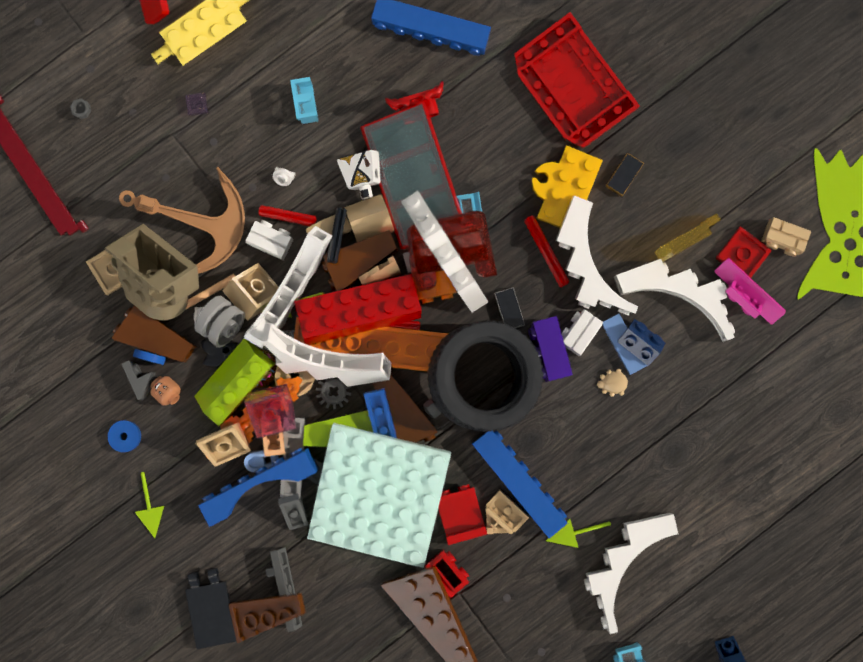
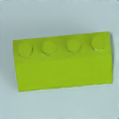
M244 338L194 397L203 413L220 426L231 416L275 363L252 342Z

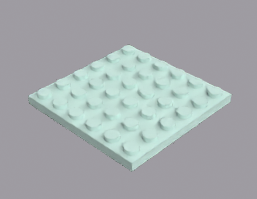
M333 423L307 539L424 568L451 452Z

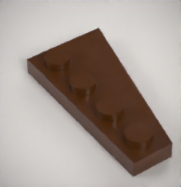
M302 593L236 601L229 604L237 643L306 613Z

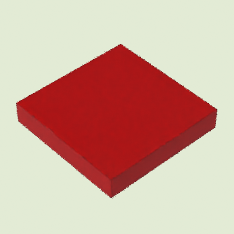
M740 226L717 255L716 259L723 263L727 258H730L751 278L772 250Z

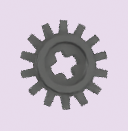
M339 378L325 379L326 382L324 383L319 381L318 383L322 387L316 388V391H321V394L316 395V397L323 398L319 402L321 405L327 402L326 408H329L330 404H332L334 410L336 409V404H339L341 408L343 407V400L348 403L349 400L345 396H351V393L346 392V389L351 388V386H345ZM331 386L333 388L338 387L337 393L339 395L337 397L334 395L329 396V388Z

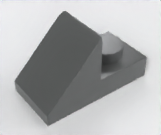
M134 361L122 363L137 400H145L156 373L150 372L140 377L142 372L137 363H134Z
M298 494L278 499L289 530L309 525L302 496L300 498Z

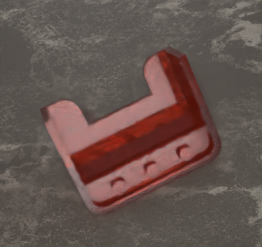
M472 211L436 219L465 266L475 264L476 272L481 277L497 275L492 243L483 212ZM413 224L407 229L411 271L418 292L429 290L436 285V272L443 271V268L423 239L416 225Z

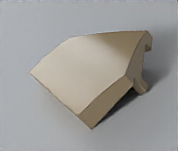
M501 489L486 504L487 534H512L529 518V515Z

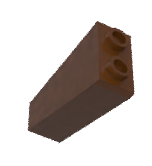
M388 230L341 248L336 264L327 262L328 254L323 255L325 261L321 263L325 273L329 272L332 278L328 280L332 291L350 288L359 281L358 277L380 265L397 252V248L391 232Z
M135 305L126 311L124 321L113 330L114 335L112 336V339L184 363L187 362L197 347L159 320L145 315Z
M391 374L389 380L373 383L375 390L385 389L398 439L416 443L422 439L424 442L436 438L434 435L438 433L436 428Z

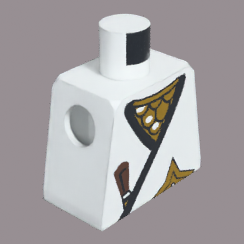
M369 150L338 159L337 162L347 187L351 190L359 189L361 199L373 197L371 186L380 183L378 151Z

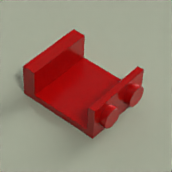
M469 484L459 486L458 491L450 492V489L442 491L438 509L448 545L487 535L474 486L470 487Z

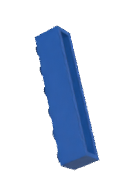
M377 0L372 15V24L378 29H391L399 35L409 34L417 40H431L436 45L446 44L454 50L464 49L476 56L484 55L491 27L394 0Z
M498 431L484 433L472 445L550 539L568 524L565 520L567 515L560 507L558 509L552 504L554 499L548 492L544 494L540 490L541 483L535 476L531 478L527 474L529 470L522 460L518 463L514 458L516 453L509 445L505 447L501 442L504 438Z

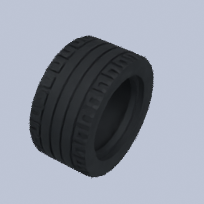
M488 320L478 321L453 330L440 341L430 358L427 380L432 400L435 401V405L445 417L463 428L492 432L514 426L515 423L518 424L535 407L534 404L537 403L538 396L541 394L540 390H542L543 366L540 362L541 359L538 357L539 353L535 350L536 347L531 344V340H528L525 334L523 335L520 330H516L515 327H511L507 323L503 324L502 322ZM475 343H487L498 347L507 355L513 367L514 382L510 394L500 405L489 410H478L467 404L459 395L454 382V370L460 355Z

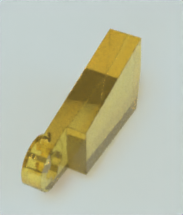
M718 214L709 217L701 222L699 226L654 251L658 259L665 262L712 235L709 227L721 221Z

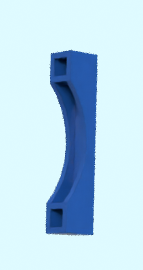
M298 448L290 453L291 457L287 459L281 457L272 462L273 466L269 468L263 466L255 471L256 475L250 478L246 475L237 480L238 484L234 486L228 484L220 489L221 492L215 496L213 493H210L203 497V502L198 506L209 527L228 518L240 497L255 485L271 480L299 482L316 473L319 468L309 449L302 450Z

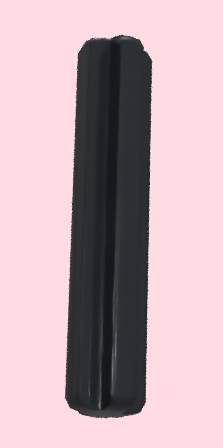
M338 207L336 209L327 262L336 264L338 262L347 213L345 208Z

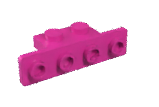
M727 258L715 269V273L728 284L726 289L728 298L733 302H737L748 316L751 315L755 319L761 315L770 324H774L785 314L786 310L730 258Z

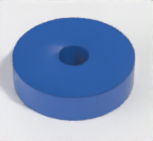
M135 349L133 357L164 365L166 357Z
M118 421L111 426L108 432V442L118 452H130L137 448L141 441V431L131 421ZM123 433H126L128 436L126 440L122 439Z

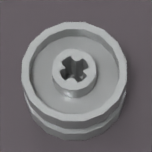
M217 296L210 300L199 313L194 326L195 331L205 338L208 337L209 341L215 346L223 347L241 329L245 319V312L236 306H231V302L224 297Z

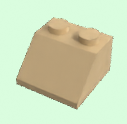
M257 263L232 278L223 289V292L236 307L245 312V318L248 321L266 308L279 287L261 265Z

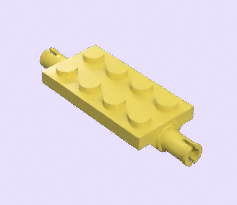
M249 0L202 1L159 31L166 42H164V46L151 53L157 64H160V62L173 54V56L176 55L182 65H185L246 22L239 11V7Z

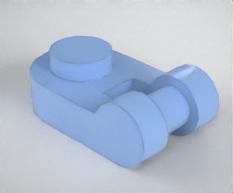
M264 450L250 452L244 460L245 468L251 472H255L263 466L269 468L273 466V461L279 459L278 455L270 456L271 462L266 463L265 457L267 456L264 455Z

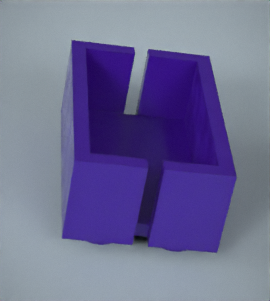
M557 316L533 322L528 329L530 340H534L535 350L538 351V357L541 359L540 362L543 366L542 379H545V382L573 375Z

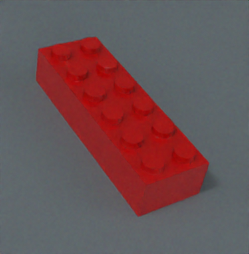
M412 274L294 301L304 343L307 345L420 319L422 313Z

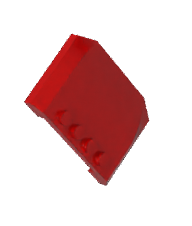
M571 12L515 53L518 77L562 137L583 149L640 107L629 90H626L589 40Z

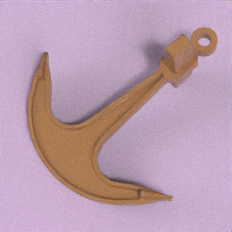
M219 167L216 169L228 206L225 213L218 217H209L159 204L157 199L144 195L135 197L133 192L123 191L119 196V201L124 207L134 205L137 211L150 215L160 213L205 231L212 236L215 242L214 252L211 256L197 264L198 274L211 270L226 261L237 248L243 235L245 213L241 197L232 182ZM129 195L131 197V201L125 202L123 199L124 196Z

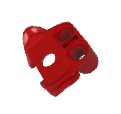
M441 81L439 85L427 91L400 99L385 98V101L395 111L399 109L401 111L418 103L425 102L430 118L440 114L435 99H440L444 82ZM419 113L404 119L403 122L404 124H411L421 121L422 118Z

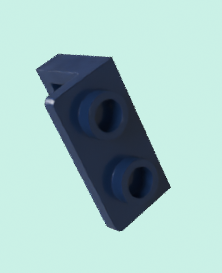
M636 319L630 323L625 333L618 340L619 344L648 366L657 358L666 344L659 335L652 333L645 324L638 322Z

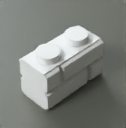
M264 220L261 223L255 221L246 239V243L284 260L293 242V238L289 236L290 232L281 228L277 231L271 228L272 224Z
M584 309L581 313L577 311L571 319L573 322L569 329L566 327L561 333L565 347L577 356H581L603 324L601 320Z

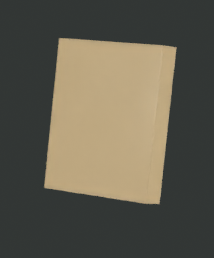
M381 194L344 207L347 210V216L357 242L388 230L394 232L391 218Z
M239 422L196 441L198 447L214 467L251 451Z

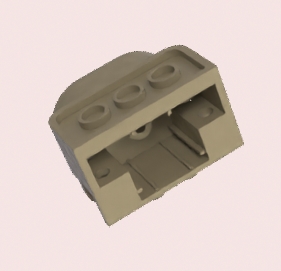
M144 224L105 247V251L113 256L111 260L112 266L118 271L119 281L124 289L126 298L152 319L169 320L179 316L187 307L188 296L199 289L197 265Z

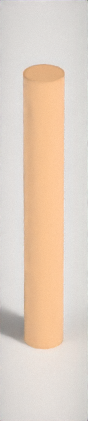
M235 274L228 276L188 299L186 309L225 288L230 280L235 277Z

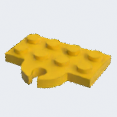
M566 146L559 163L548 162L538 167L535 172L537 174H545L548 181L540 183L537 178H532L533 191L539 198L544 200L537 219L560 228L572 197L577 196L587 200L603 160Z

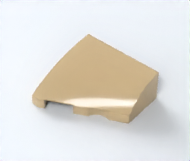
M392 256L387 262L374 267L358 278L362 285L396 278L401 275V272Z

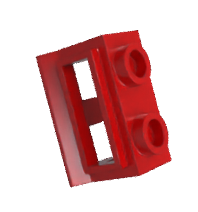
M442 550L425 564V568L436 567L446 592L451 599L469 583L467 579L469 574L463 567H457L454 563L456 558L450 551L446 553ZM441 559H444L461 580V583L455 588L435 565Z

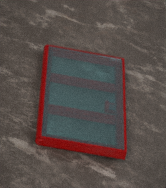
M425 102L418 103L360 127L368 151L374 150L379 153V186L400 249H405L425 241L401 203L402 200L416 191L420 193L444 233L466 226Z

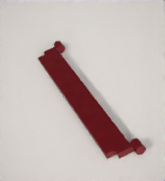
M0 95V105H1V104L4 103V100H3V98H2L1 95ZM0 108V145L58 233L62 236L65 233L72 235L78 230H81L82 233L86 232L89 228L84 220L78 223L75 222Z

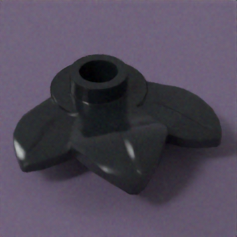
M208 337L203 339L201 346L208 353L203 364L209 367L220 366L234 351L236 345L231 340L228 344L219 348L211 343ZM229 348V353L225 354V350Z

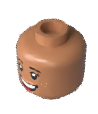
M169 376L156 378L150 386L152 397L161 405H173L180 398L181 388Z

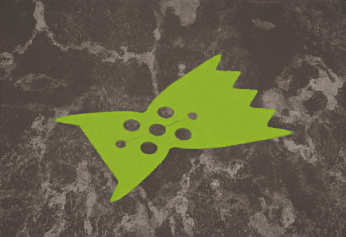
M815 148L814 161L819 208L824 227L830 237V243L824 247L811 266L799 289L798 299L802 298L813 288L863 297V267L855 265V258L859 255L863 256V238L859 234V229L863 226V155L852 167H849L842 150H839L827 164L819 150ZM854 210L858 211L859 213L858 217L856 218L852 217L851 215L852 211ZM837 222H843L846 225L844 233L838 234L835 232L834 225ZM849 238L856 241V248L852 251L847 250L844 246V242ZM833 251L841 253V261L838 263L830 261V253ZM845 271L849 273V278L847 279L842 277V273Z

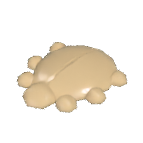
M618 368L613 372L607 370L606 376L604 374L600 375L601 380L598 381L597 386L602 388L603 394L609 392L611 397L618 393L621 396L624 395L628 380L621 372V369Z

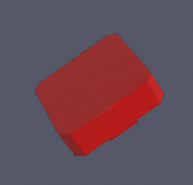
M140 0L147 24H156L169 14L167 0Z

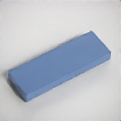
M620 314L604 321L602 326L629 375L648 366L618 343L619 338L627 330Z

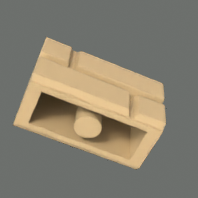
M773 217L768 221L761 242L767 243L766 246L770 249L777 250L780 248L785 250V254L796 257V255H800L805 251L811 231Z

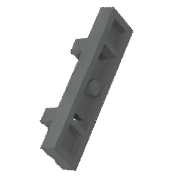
M286 547L271 551L273 567L266 569L267 577H276L279 596L295 594ZM301 616L285 622L287 632L295 631L303 626Z

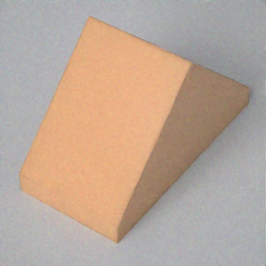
M281 416L261 418L264 455L285 454Z

